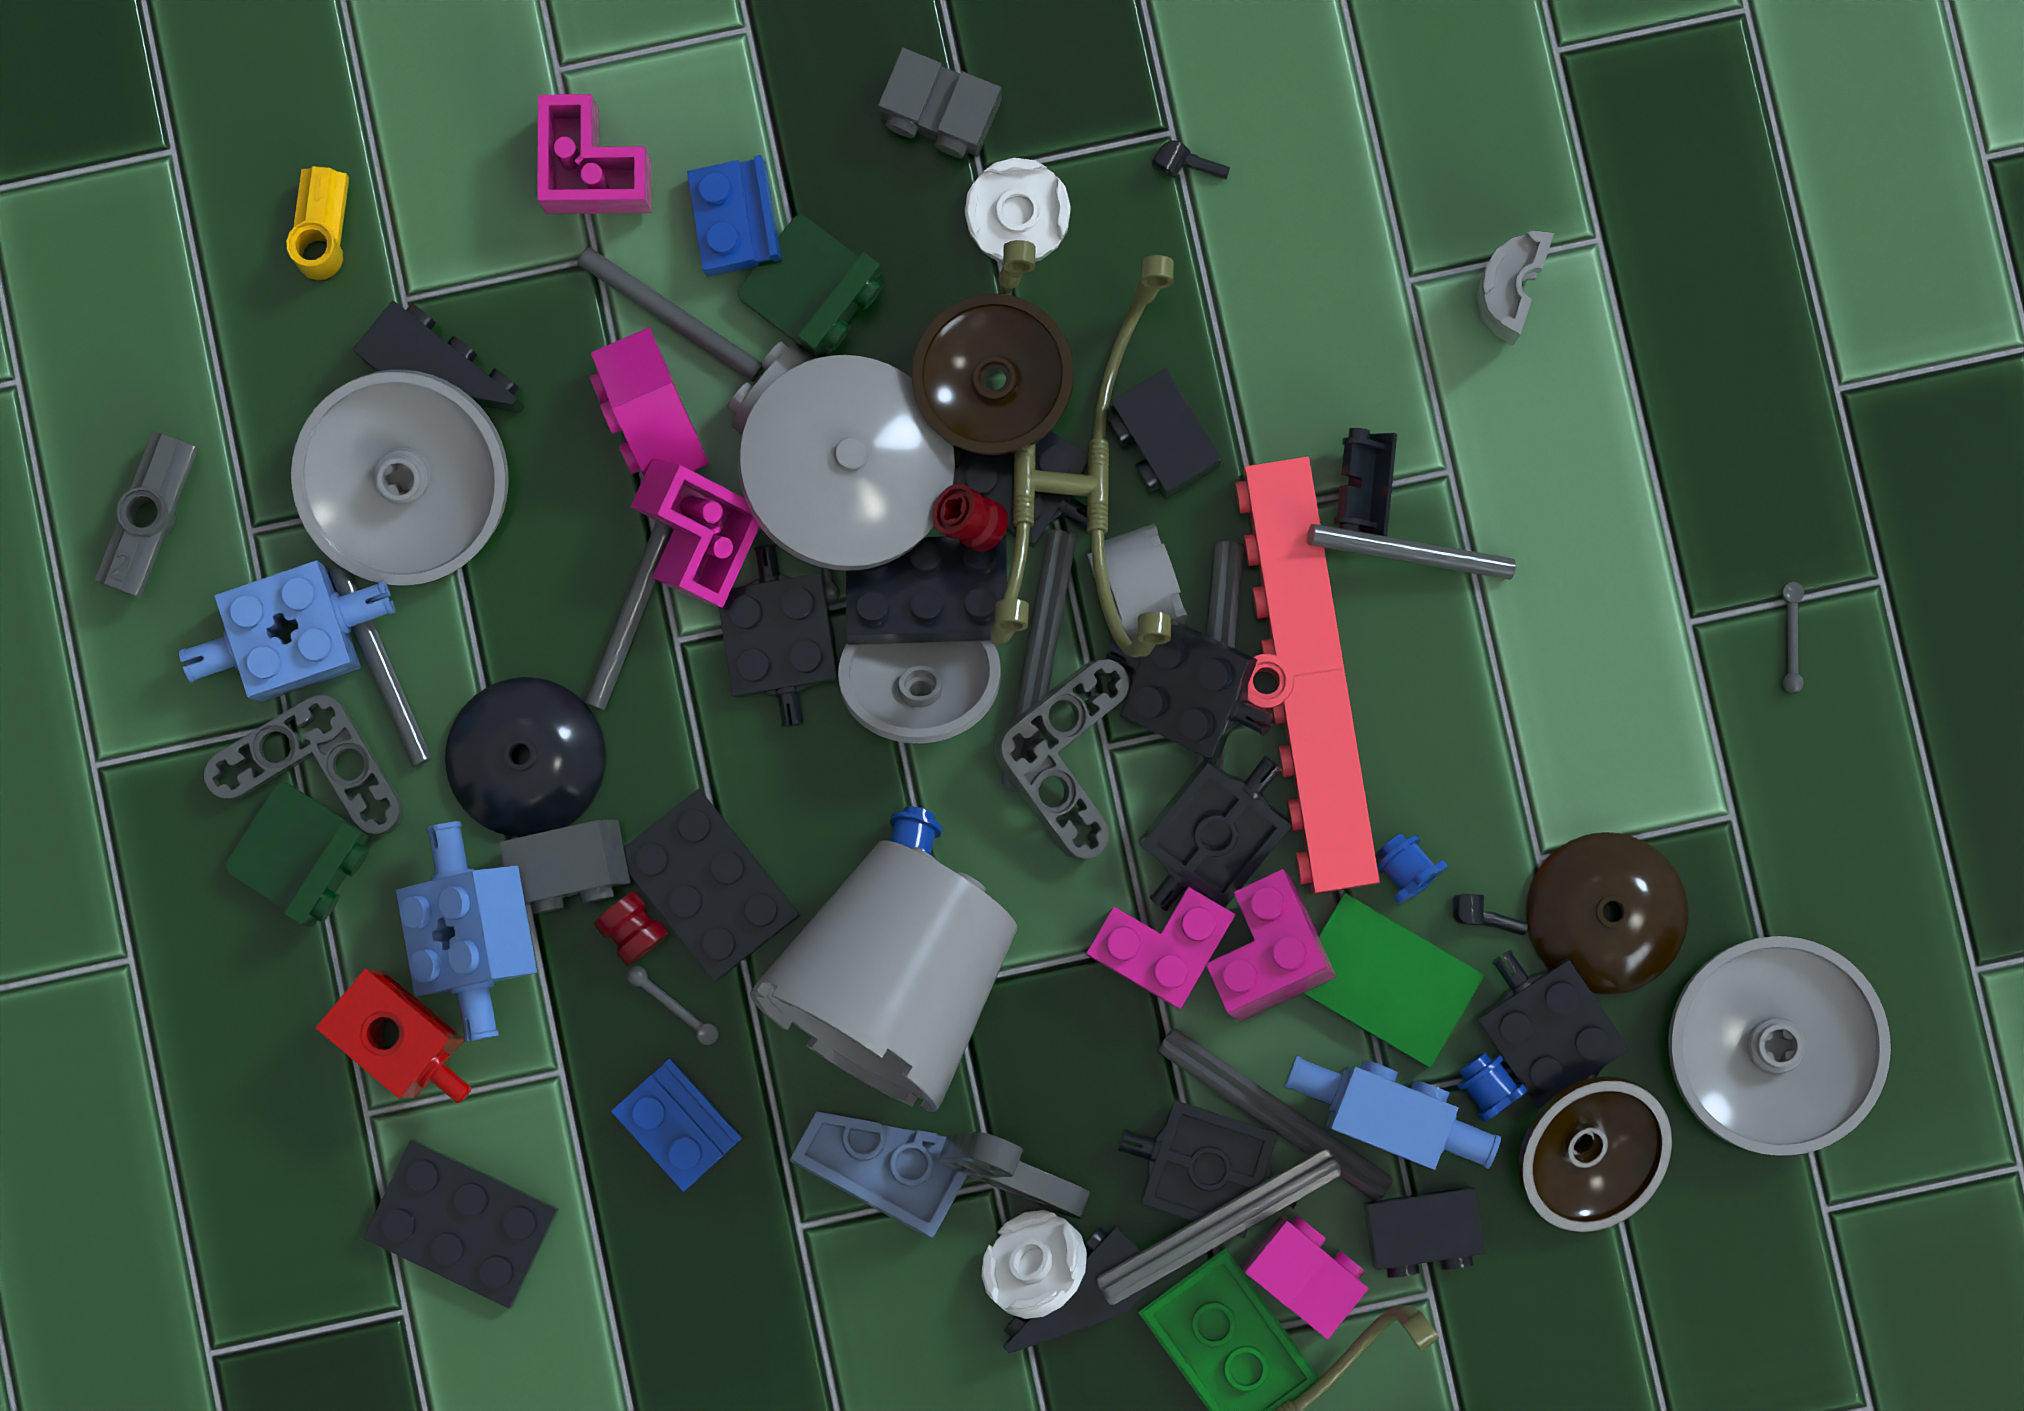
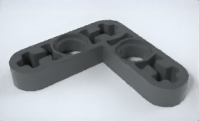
M1110 659L1094 660L1084 664L1004 727L996 736L993 745L994 756L1002 770L1059 849L1067 856L1073 858H1094L1101 854L1107 847L1110 838L1109 827L1101 813L1057 753L1116 707L1127 695L1129 688L1128 675L1118 662ZM1095 672L1098 675L1110 674L1112 680L1106 685L1110 692L1109 695L1106 693H1096L1085 701L1077 695L1078 693L1088 692L1096 685ZM1074 687H1075V690H1076L1077 694H1075L1074 692H1072V689H1073ZM1059 700L1067 702L1074 712L1072 725L1063 732L1056 730L1049 721L1050 708ZM1086 705L1091 708L1090 712H1088ZM1033 719L1037 727L1031 724V721ZM1039 730L1051 741L1050 744H1047L1046 739H1036L1026 748V754L1029 757L1027 760L1024 758L1013 759L1010 754L1015 748L1012 740L1013 737L1026 739ZM1049 776L1057 777L1064 787L1063 799L1054 807L1046 806L1039 796L1040 784ZM1075 804L1078 805L1079 808L1077 810L1069 812ZM1069 812L1077 824L1091 825L1093 830L1087 835L1090 845L1074 844L1072 839L1078 834L1075 826L1069 819H1061L1057 822L1055 818Z
M314 695L290 708L215 754L208 761L204 769L206 786L214 795L226 800H239L310 757L315 756L352 820L361 830L373 835H385L395 830L403 818L401 799L347 709L340 701L327 695ZM319 706L325 711L334 710L336 715L329 720L332 729L327 733L320 728H314L303 736L311 744L303 748L299 734L289 726V723L296 719L297 726L304 728L316 719L313 712L316 707ZM276 732L284 733L291 743V751L288 757L278 763L269 762L264 757L262 751L265 739L270 734ZM250 747L254 761L264 769V773L258 776L256 769L250 767L237 776L240 785L236 789L231 785H220L218 779L224 775L221 766L227 762L230 766L239 767L250 761L243 754V751ZM347 750L358 751L364 759L362 774L353 780L342 779L336 771L338 756ZM374 776L378 780V785L368 787L377 801L385 802L388 800L391 806L384 812L387 821L383 824L374 819L368 821L365 819L364 814L369 812L370 805L363 794L358 793L354 799L349 794L351 790L366 786Z
M983 1132L947 1135L938 1158V1162L1057 1213L1081 1219L1090 1192L1078 1185L1019 1161L1023 1152L1021 1147Z

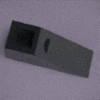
M392 300L352 349L377 372L385 370L419 371L434 375L457 386L480 406L520 413L524 408L523 404L514 396L519 390V387L496 368L489 375L473 364L478 355L454 335L448 342H445L431 331L437 322L413 303L405 310Z
M1116 1225L1108 1233L1099 1227L1084 1242L1087 1251L1086 1269L1077 1291L1061 1308L1044 1317L1023 1319L1015 1316L1003 1330L1010 1337L1004 1343L1003 1348L1010 1354L1126 1314L1155 1282L1117 1304L1109 1305L1101 1295L1096 1279L1099 1275L1140 1253L1142 1250Z

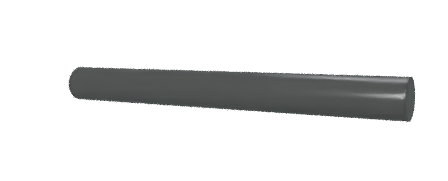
M587 247L583 251L577 265L752 382L760 374L763 368L761 366L762 362L592 248Z
M658 521L654 525L585 701L586 704L604 711L656 580L652 576L674 530Z
M1311 524L1307 534V543L1311 546L1511 580L1516 569V562L1513 558Z
M340 566L328 572L339 596L359 590L351 572ZM373 620L352 626L412 767L430 761L433 758Z

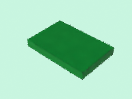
M1344 892L1318 935L1337 977L1302 994L1427 1068H1431L1485 975Z
M1225 1247L1138 1310L1142 1319L1209 1411H1273L1289 1399L1293 1402L1319 1379L1317 1373Z

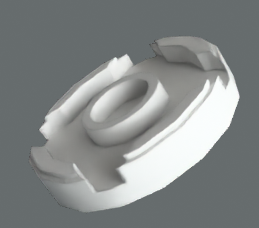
M1011 158L992 164L974 181L967 194L965 218L970 237L984 254L1003 263L1004 244L1009 241L1024 240L1036 246L1035 262L1044 259L1060 245L1068 231L1071 206L1066 187L1058 176L1056 177L1046 166L1035 160Z
M1039 1210L1024 1212L1006 1222L997 1232L1001 1236L996 1240L993 1247L990 1244L988 1245L983 1256L981 1277L986 1293L1008 1314L1029 1319L1044 1317L1061 1308L1072 1297L1085 1274L1087 1251L1081 1234L1068 1221L1058 1217L1055 1213Z

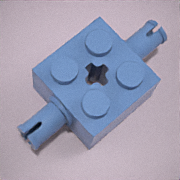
M316 560L216 594L214 596L225 627L223 631L224 636L188 649L179 650L180 661L187 664V666L183 667L184 673L189 682L192 683L199 678L235 666L240 673L247 697L261 703L361 669L362 667L350 634L351 626L386 614L396 613L394 602L388 598L391 596L389 588L383 580L376 585L339 596L328 573L329 568ZM287 621L298 626V629L291 632L292 641L290 643L279 638V633L284 631V623Z
M461 821L426 827L436 875L431 876V881L397 889L396 894L414 995L416 997L451 992V995L457 994L464 1031L463 1039L464 1042L499 1036L490 994V988L495 987L494 982L537 973L518 866L481 870L468 869L461 832L462 824Z
M1296 1055L1284 1088L1293 1089L1329 1104V1114L1324 1127L1434 1170L1444 1150L1479 1163L1488 1169L1492 1165L1500 1145L1501 1136L1492 1135L1456 1120L1459 1107L1446 1103L1449 1092L1415 1080L1411 1088L1395 1082L1398 1075L1397 1071L1369 1060H1363L1360 1068L1347 1066L1346 1070L1344 1069L1342 1074L1303 1060L1302 1057Z

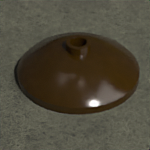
M999 293L971 296L954 303L933 319L921 336L912 364L914 396L922 415L931 428L955 447L981 455H1003L1017 452L1045 437L1064 414L1069 404L1074 384L1072 354L1067 340L1056 322L1035 304L1016 296ZM999 372L1004 374L1006 382L1002 388L993 390L987 387V378L992 373Z
M1602 832L1573 839L1560 846L1545 859L1530 884L1526 899L1525 918L1532 946L1548 969L1568 957L1592 993L1617 994L1638 989L1652 982L1674 961L1681 949L1687 931L1688 903L1680 877L1671 863L1658 850L1632 836ZM1607 902H1615L1620 906L1621 917L1618 921L1609 922L1604 918L1603 907Z
M1608 1076L1596 1077L1577 1082L1565 1088L1540 1109L1530 1123L1523 1138L1518 1159V1174L1520 1185L1527 1201L1546 1221L1565 1230L1589 1232L1605 1229L1622 1222L1637 1212L1651 1198L1666 1173L1672 1149V1134L1668 1117L1661 1104L1653 1095L1640 1085L1627 1079ZM1583 1135L1582 1139L1578 1143H1576L1578 1138H1580Z

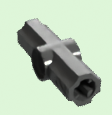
M152 431L130 490L118 502L116 511L118 521L96 575V582L129 595L142 597L163 540L171 534L175 527L177 518L175 509L198 452L197 447L168 435ZM155 502L158 510L157 518L151 525L140 528L136 522L138 509L145 503Z

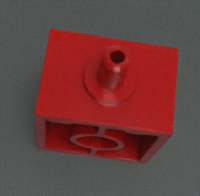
M365 968L315 1027L399 1099L417 1097L431 1082L456 1103H461L471 1092V1086L446 1066L453 1053L463 1043V1037L384 970ZM391 1020L399 1028V1039L393 1047L388 1046L383 1036L384 1028Z

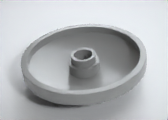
M832 355L804 362L782 374L770 384L753 406L745 423L738 451V472L742 493L752 516L761 529L779 547L794 557L807 563L833 570H863L889 563L912 550L934 527L932 518L934 504L939 495L947 487L953 485L954 447L939 436L922 415L914 396L912 378L887 363L862 356Z
M385 370L366 374L351 380L328 395L313 410L301 429L295 444L291 467L292 492L297 512L305 529L316 545L332 561L352 574L377 583L384 580L389 585H415L434 581L451 574L470 561L486 545L495 532L504 512L509 485L507 458L502 441L495 426L481 406L468 394L450 382L431 374L412 370Z
M1771 936L1744 941L1721 951L1704 963L1685 985L1673 1011L1668 1038L1669 1059L1674 1081L1680 1095L1695 1117L1707 1129L1728 1143L1748 1151L1769 1155H1798L1816 1151L1835 1143L1855 1129L1874 1107L1881 1094L1887 1078L1891 1054L1890 1032L1885 1011L1878 995L1865 976L1850 961L1832 949L1813 941L1787 936Z

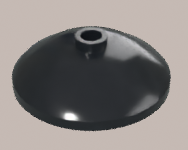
M534 677L503 680L492 684L476 694L466 703L454 720L445 750L448 781L453 794L462 808L484 827L503 835L518 838L567 827L584 814L593 803L602 786L607 760L606 743L602 729L587 704L564 686ZM519 745H526L530 750L529 760L522 765L515 764L512 760V751Z

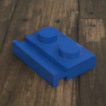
M762 155L754 156V160L745 162L735 160L687 171L702 269L707 277L759 266V263L765 261H782L767 166Z
M672 1058L663 1063L658 1070L611 1111L683 1192L743 1139L738 1131Z

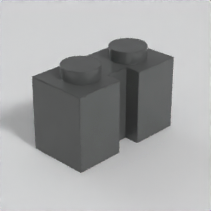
M902 47L878 108L880 118L887 120L885 126L899 135L914 138L916 133L936 140L934 146L946 154L963 158L966 152L978 157L1002 101V90L998 85L963 71L960 74L943 67L941 62Z
M595 820L499 842L504 867L518 866L525 905H531L532 914L564 908L563 898L571 897V895L580 894L582 903L614 897L612 887L630 884L618 820Z

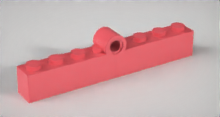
M1309 456L1245 466L1242 474L1243 481L1235 482L1236 499L1239 513H1249L1252 534L1243 535L1248 567L1258 566L1261 586L1252 587L1256 618H1266L1269 639L1261 640L1262 654L1254 656L1258 660L1248 683L1247 703L1264 712L1271 711L1274 715V725L1284 724L1287 745L1278 746V753L1283 778H1293L1296 798L1287 799V808L1292 824L1291 830H1301L1304 851L1296 852L1300 884L1310 883L1311 894L1375 885L1380 881L1325 550L1323 547L1311 546L1307 543L1310 525H1320ZM1260 672L1272 674L1277 681V690L1271 694L1258 692L1253 685V677Z

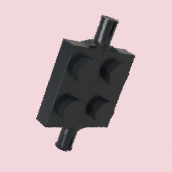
M1052 431L1035 444V470L1082 474L1088 465V454ZM953 445L955 449L961 452L959 465L954 472L953 485L965 484L979 492L982 497H989L1004 506L1008 516L1006 532L1016 537V527L1013 525L1014 452L1003 455H981L964 451ZM1035 492L1034 525L1030 527L1029 546L1034 549L1047 527L1060 519L1062 515L1087 531V506L1073 498L1074 495Z
M769 544L765 545V547L758 546L754 548L759 579H755L746 586L731 588L723 608L719 607L732 696L739 698L762 693L778 696L782 721L781 727H792L793 725L804 724L799 692H803L815 684L838 681L839 666L824 574L816 573L799 577L780 575L776 551L777 545Z
M1171 619V640L1164 644H1156L1147 656L1129 657L1118 647L1115 641L1108 649L1113 652L1107 653L1106 659L1118 662L1123 668L1133 673L1131 687L1120 716L1210 760L1218 759L1221 756L1229 733L1238 723L1263 736L1271 728V725H1268V723H1273L1274 715L1268 714L1247 703L1248 683L1258 660L1173 619Z
M1263 756L1260 763L1247 779L1243 780L1240 777L1229 775L1208 758H1204L1139 839L1140 846L1160 860L1169 873L1155 892L1150 895V899L1157 906L1160 905L1161 909L1168 911L1169 907L1186 887L1206 894L1224 908L1235 896L1234 892L1243 887L1292 827L1290 819L1268 804L1262 794L1278 773L1282 771L1279 765L1274 761L1272 762L1269 757Z
M1512 950L1504 952L1503 956L1514 971L1513 973L1509 971L1500 956L1492 961V964L1495 965L1509 986V989L1498 1003L1479 1014L1477 1018L1520 1083L1526 1087L1527 1093L1538 1109L1565 1088L1586 1079L1596 1078L1604 1066L1630 1050L1568 957L1545 972L1529 976L1513 955Z
M1174 1100L1166 1126L1156 1137V1140L1125 1129L1122 1138L1141 1144L1142 1147L1140 1148L1121 1141L1118 1151L1149 1160V1179L1141 1204L1196 1221L1271 1178L1270 1159L1278 1134ZM1297 1201L1288 1206L1294 1209ZM1248 1229L1237 1234V1236L1245 1238Z

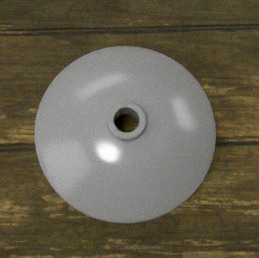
M991 640L846 644L840 658L838 677L841 696L847 709L865 728L881 737L898 742L931 743L954 737L968 730L984 717L997 697L1001 681V667L997 649ZM918 693H926V694H928V695H925V696H914V695H916V694H918Z

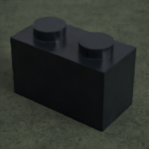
M1167 368L1111 400L1110 410L1113 416L1108 418L1107 422L1122 447L1131 443L1141 461L1135 464V468L1150 492L1159 489L1164 499H1167L1220 467L1222 458Z
M1467 1186L1363 1202L1372 1264L1377 1270L1386 1269L1388 1278L1419 1274V1264L1440 1261L1441 1270L1469 1267L1474 1265V1255L1486 1254L1476 1188Z

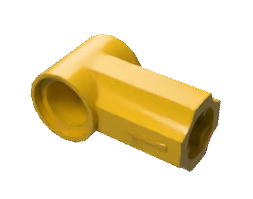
M312 166L308 169H301L294 227L289 232L286 240L287 251L300 272L307 278L316 281L326 280L334 276L341 268L343 262V251L340 244L349 176L346 173L338 172L331 168ZM315 241L327 243L326 251L321 257L316 260L303 258L304 250L309 244Z

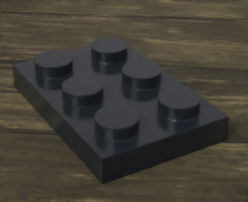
M1006 535L1003 536L993 549L986 552H976L962 544L959 539H952L948 536L925 537L912 550L889 563L863 570L846 571L847 644L991 640L990 631L995 623V603L1003 600L1007 586Z
M697 789L624 847L628 873L714 982L721 979L800 916L701 789Z
M413 1139L410 1140L363 1239L510 1309L515 1303L559 1209Z

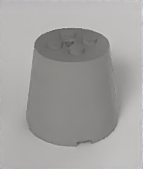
M882 840L876 844L768 968L749 994L755 1005L782 1029L788 1030L791 1023H793L812 1038L808 1042L807 1047L830 1063L872 1088L913 1107L918 1098L923 1099L920 1106L928 1112H936L945 1098L1018 927L1009 913L985 893L986 888L976 879L962 872H954L917 847L909 848L899 843Z

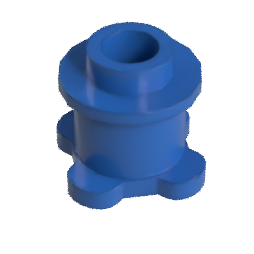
M908 806L904 808L903 812H895L891 815L890 824L893 827L890 841L909 848L917 847L932 856L931 850L934 839L941 836L943 827L934 820L935 815L932 812L920 807Z
M1401 833L1387 842L1377 852V855L1382 859L1377 865L1378 873L1385 872L1400 890L1393 897L1398 905L1409 898L1416 897L1449 867L1444 860L1434 865L1418 845L1421 841L1418 835L1406 839Z
M1483 1052L1459 1070L1464 1079L1457 1084V1088L1460 1091L1466 1089L1480 1108L1477 1115L1484 1122L1493 1118L1528 1091L1520 1082L1515 1084L1500 1064L1503 1061L1501 1054L1490 1059L1486 1052Z

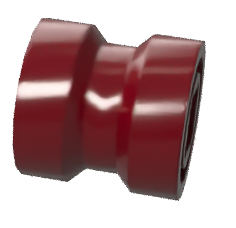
M954 484L947 487L939 495L932 512L933 524L936 530L952 539H959L962 544L976 552H986L993 549L1003 538L1008 525V516L1004 506L989 497H982L979 492L965 484Z
M636 891L622 898L593 923L603 937H610L617 945L616 954L626 966L639 960L669 934L660 921L651 920L645 913L646 903Z

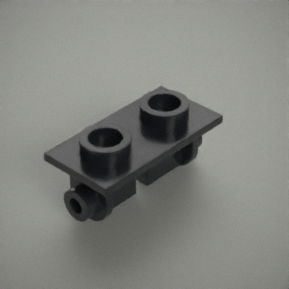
M1349 428L1348 437L1342 439L1344 453L1341 475L1347 476L1349 479L1348 485H1340L1337 517L1334 518V524L1338 525L1340 529L1387 537L1397 433L1370 434L1368 429Z

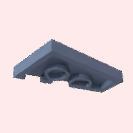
M817 1111L790 1158V1162L931 1240L934 1238L967 1177L966 1174L938 1162L946 1140L945 1136L920 1130L912 1131L885 1126L877 1122Z

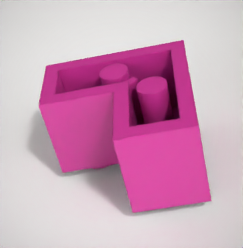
M592 94L538 95V202L546 214L652 213V161L646 147H599V109Z
M650 327L591 352L598 373L589 376L601 403V410L612 434L621 430L624 433L627 442L620 444L619 447L631 474L641 471L643 476H645L652 458L678 464L691 471L709 464Z
M652 458L630 506L674 529L652 578L695 600L723 608L760 526L752 516L745 498L681 465Z
M1283 869L1234 892L1255 941L1206 963L1224 1007L1230 1016L1238 1022L1243 1021L1337 977L1295 882Z
M1190 887L1186 889L1161 934L1118 908L1113 907L1086 955L1175 1008L1181 1009L1236 914Z
M1280 1216L1240 1267L1248 1276L1328 1340L1368 1291L1369 1288L1359 1280L1365 1271L1341 1251L1334 1258L1330 1257L1320 1248L1327 1239L1299 1216L1292 1223H1289Z

